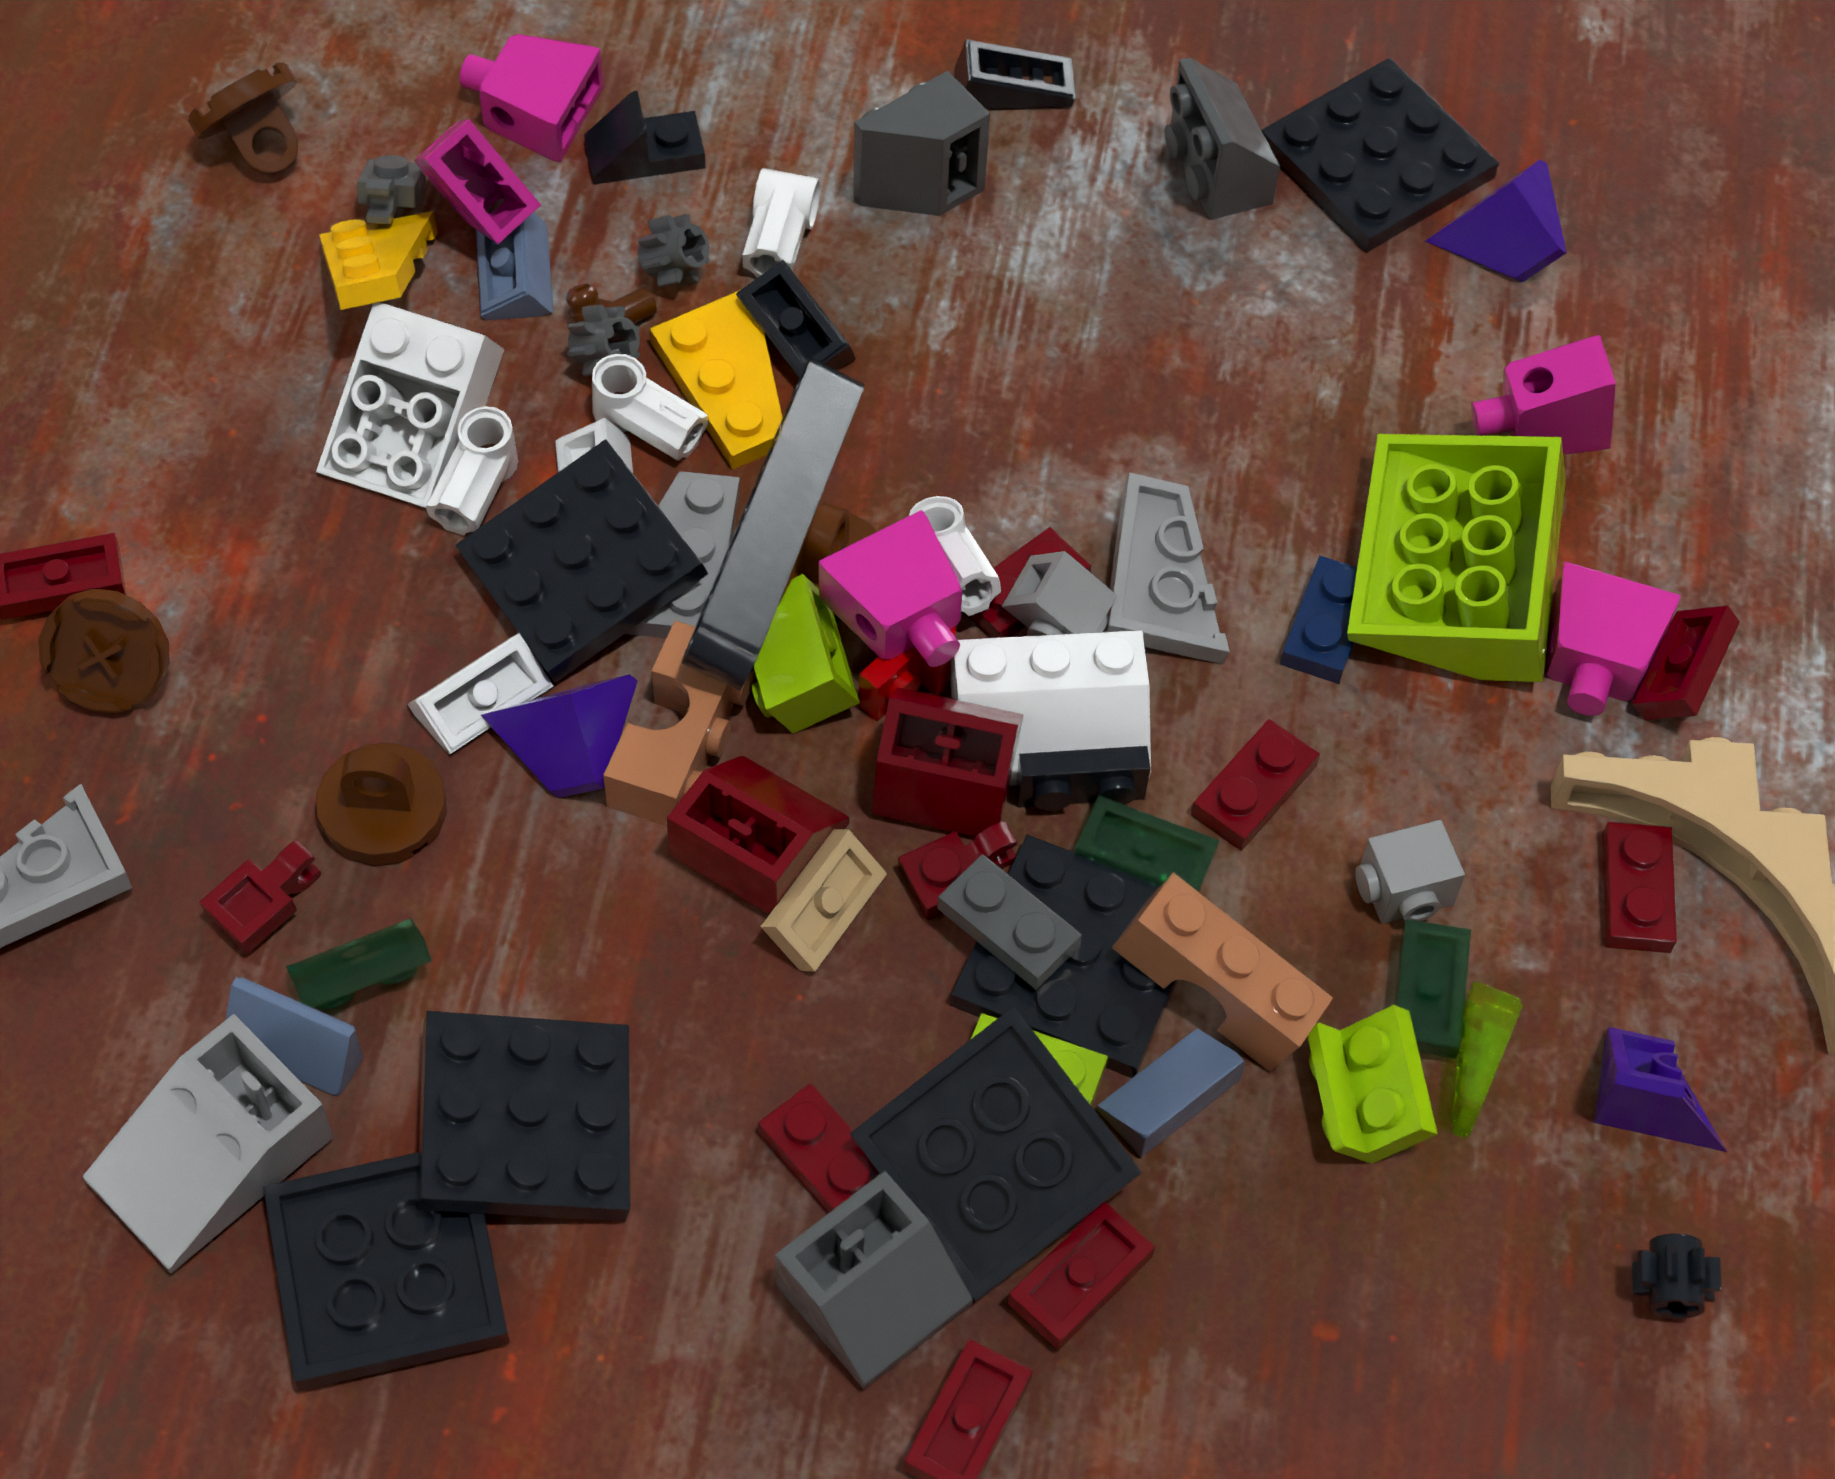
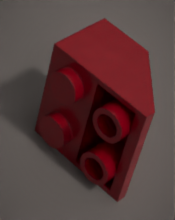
M897 688L889 697L876 761L872 814L977 836L986 828L1002 822L1024 714Z
M742 755L704 769L667 816L670 856L770 914L833 829H845L850 823V817Z

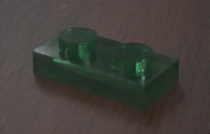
M1098 795L1075 847L1074 854L1160 886L1174 872L1200 893L1217 854L1220 840Z
M412 918L288 965L286 969L302 1004L311 1008L317 1006L318 1009H331L351 1000L355 995L354 991L377 982L388 985L404 981L418 971V966L431 962L432 959L423 935Z
M1406 919L1401 931L1394 1005L1410 1012L1419 1053L1457 1059L1462 1043L1471 929Z

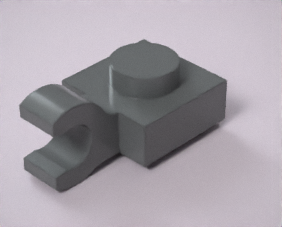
M385 155L375 160L369 159L357 180L358 203L370 204L366 215V222L391 224L397 207L415 208L426 187V175L416 163H409L402 156Z

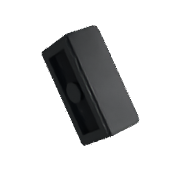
M781 260L736 293L738 299L799 378L810 358L835 370L847 366L856 359L849 343L784 260Z

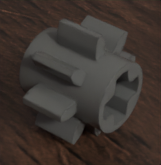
M688 214L673 218L670 215L650 219L648 225L652 234L638 238V259L642 269L648 275L657 277L658 287L661 288L674 284L679 287L698 282L699 274L696 268L709 263L710 246L705 232L699 226L690 224V216Z
M601 304L582 307L584 321L568 324L567 326L570 331L568 337V356L573 357L577 362L584 365V376H592L597 362L606 356L626 354L634 358L640 357L638 352L640 328L624 317L625 307L623 306L605 308Z

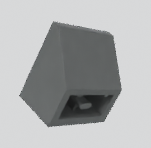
M1192 58L1179 60L1176 85L1170 89L1172 115L1171 123L1165 126V141L1170 155L1173 158L1179 157L1185 169L1186 184L1191 197L1194 200L1200 199L1210 220L1273 204L1280 165L1237 83Z
M949 71L940 74L928 82L918 83L908 93L881 108L871 109L861 119L854 122L853 199L860 206L941 216L983 192L986 182L990 113Z
M886 1171L882 1172L775 1254L776 1286L863 1389H866L973 1303V1298L932 1224Z

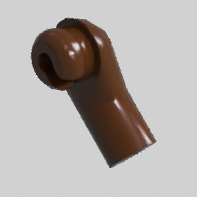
M580 284L571 288L566 296V301L570 306L568 314L575 323L584 321L582 307L602 304L605 308L623 306L625 307L624 317L631 320L634 324L657 313L654 298L646 287H641L617 300L608 301L598 298L596 288L589 284Z

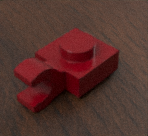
M1005 821L986 828L966 846L963 845L957 832L954 831L898 857V869L928 921L943 914L937 909L938 896L982 854L1001 869L1013 864L1016 855L1012 848L1017 846V841Z
M295 840L287 845L263 870L250 859L246 860L202 898L199 903L204 913L248 954L297 911L292 898L288 895L297 894L309 888L320 877L321 872L312 864L315 860L314 855L298 840Z

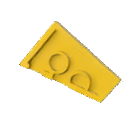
M433 211L395 218L391 224H366L364 220H347L333 225L331 232L319 234L326 264L341 310L400 298L415 273L413 260L424 258L428 251L426 240H434L438 233Z
M737 292L650 328L652 346L688 402L708 415V426L706 429L733 470L767 455L782 420L764 331L738 299Z

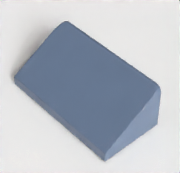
M533 212L499 244L476 230L481 317L485 320L540 317L553 313L548 228L546 223Z
M236 977L231 984L226 1019L235 1014L299 1081L332 1096H339L343 1093L364 1058L354 1026L243 977Z
M1196 1028L1099 1103L1096 1110L1142 1158L1240 1081L1246 1062L1237 1052Z

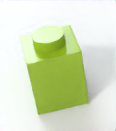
M804 574L793 578L776 609L761 650L754 663L758 682L752 684V692L764 716L767 718L774 717L794 734L860 702L833 611L823 603L819 597V589Z

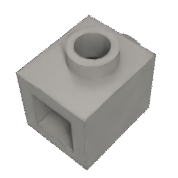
M1062 551L1030 556L1002 607L1029 628L1027 630L1028 636L1101 633L1107 625L1108 617L1106 615L1117 594L1067 552Z
M1442 820L1368 838L1361 863L1355 870L1359 893L1365 903L1373 902L1381 924L1400 919L1408 923L1419 922L1433 916L1439 909L1453 906L1465 877L1463 868Z

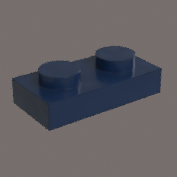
M1319 555L1284 647L1280 665L1340 684L1354 645L1353 641L1348 640L1347 631L1357 567Z

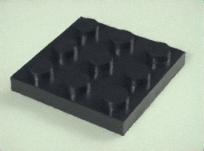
M1390 57L1261 129L1280 167L1366 253L1494 179L1499 166V162Z
M607 439L600 442L455 544L555 683L708 575L701 560Z
M1027 834L1008 875L1082 934L1080 947L1036 990L976 941L951 994L950 1006L980 1017L981 1013L995 1018H999L1014 1006L1033 1031L1107 1055V1069L1133 1078L1139 1072L1178 980L1172 981L1163 989L1112 949V947L1144 903L1160 885Z
M1014 1006L850 1133L880 1174L886 1171L930 1221L975 1301L982 1299L1142 1174L1139 1167Z
M427 1011L423 1023L417 1210L626 1221L630 1212L629 1025Z
M419 1152L263 1186L294 1382L298 1391L510 1343L485 1214L417 1210Z

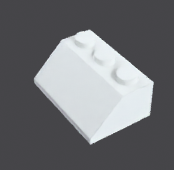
M1142 630L958 640L960 648L955 656L951 658L950 684L952 699L1024 714L1009 786L1016 785L1019 754L1148 746L1151 767L1150 687Z

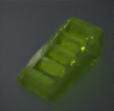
M1481 982L1472 983L1461 1012L1452 1133L1464 1139L1466 1135L1470 1136L1523 1007V1004H1520L1522 999Z

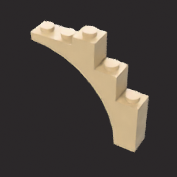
M1720 737L1690 740L1680 761H1670L1665 757L1656 755L1632 759L1606 757L1597 752H1581L1575 755L1563 754L1550 786L1551 808L1602 815L1629 824L1672 827L1673 843L1696 854L1737 884L1773 922L1802 967L1819 1007L1828 1055H1835V884H1832L1825 815L1806 814L1793 808L1760 811L1754 744L1734 743Z

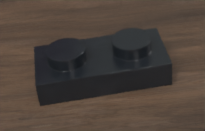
M1148 746L1019 754L1016 779L1018 808L1037 807L1041 810L1053 811L1063 809L1070 804L1101 803L1105 806L1116 807L1129 804L1134 800H1145L1151 769Z

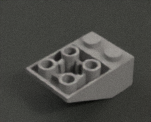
M233 1014L178 1058L82 1177L170 1273H173L264 1196L263 1186L280 1183L334 1137L323 1104Z

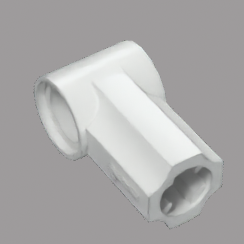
M765 168L761 170L754 195V219L743 252V268L750 270L755 274L756 278L781 260H784L793 271L805 229L811 230L816 219L821 190L819 178Z
M613 354L604 357L595 365L592 373V413L595 420L598 421L606 418L622 432L630 431L677 461L683 457L687 459L698 446L700 438L708 426V415L646 378V371L643 365L634 357L626 354ZM614 392H624L625 394H613V393H614Z
M484 406L474 408L466 413L459 422L457 430L459 442L426 505L428 516L440 523L445 530L461 535L477 530L500 484L509 479L517 469L518 456L511 420L505 412L495 407ZM486 444H496L493 447L480 448L481 446Z
M944 496L930 497L916 503L910 510L909 516L920 510H923L960 583L962 590L961 611L971 616L987 610L993 598L1001 593L1000 580L966 527L962 505L955 499Z

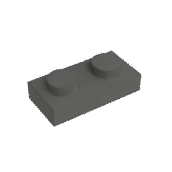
M983 854L938 896V910L1036 990L1080 947L1082 938L1080 932Z

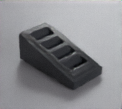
M965 40L955 65L954 78L985 109L1073 106L1076 97L1072 58ZM1043 76H1052V84L1044 83ZM1022 77H1029V80H1023Z

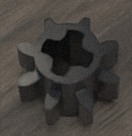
M1674 1233L1656 1236L1649 1241V1251H1638L1639 1261L1632 1262L1633 1294L1649 1295L1651 1311L1661 1317L1686 1319L1699 1316L1705 1311V1302H1714L1715 1292L1722 1291L1720 1257H1705L1702 1241L1691 1235Z

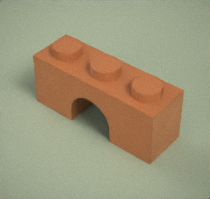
M676 620L669 631L651 673L654 704L675 710L682 714L684 718L676 725L662 730H652L627 723L603 775L607 807L667 826V816L703 770L706 769L711 756L719 758L723 754L731 731V721H728L734 704L739 706L745 704L754 677V671L751 670L741 690H737L682 664L683 655L695 626Z
M1174 872L1144 903L1112 947V949L1163 989L1172 981L1186 980L1201 986L1211 993L1226 1012V1018L1217 1031L1269 1072L1301 1046L1333 999L1331 995Z

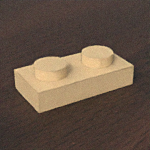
M833 829L760 927L800 971L815 972L887 873L849 829Z

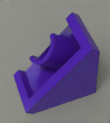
M1539 159L1495 189L1425 242L1515 278L1521 283L1567 253L1547 163Z
M628 674L582 685L488 712L481 716L556 797L561 798L604 789L603 775L620 740L638 681Z
M1608 1027L1604 1042L1594 1123L1727 1152L1682 1074V1070H1680L1676 1063L1678 1054L1673 1053L1675 1048L1674 1041Z

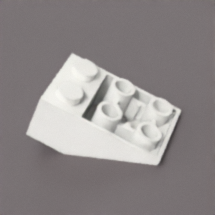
M381 302L373 303L316 472L426 508L459 442L457 430L460 420L474 408L486 405L504 349L485 335Z

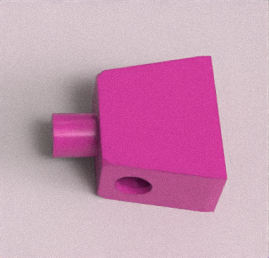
M516 34L508 38L495 61L469 54L465 58L460 71V85L479 92L483 124L489 130L550 160L561 163L604 88L601 51L593 46Z
M469 119L453 124L414 160L420 170L469 225L497 244L541 206ZM500 199H504L503 203L495 211L487 214L486 210L490 205Z
M1600 335L1519 359L1505 366L1503 396L1471 403L1472 419L1477 436H1489L1509 431L1510 436L1562 437L1563 455L1611 448L1616 382Z
M923 510L819 561V597L880 658L891 660L915 647L930 667H937L948 662L958 652L960 643L950 629L955 627L961 620L962 590Z
M1565 561L1552 597L1546 674L1551 680L1571 685L1567 703L1572 710L1583 715L1595 716L1604 712L1608 697L1621 701L1633 699L1665 636L1681 595Z

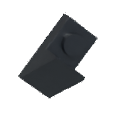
M637 90L628 94L584 134L594 185L706 168L705 151L695 111L644 118Z

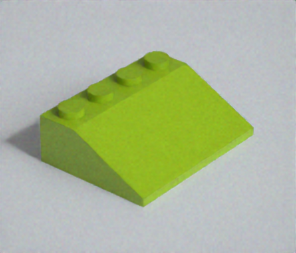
M1378 434L1347 631L1348 640L1478 680L1543 682L1566 484L1562 437Z

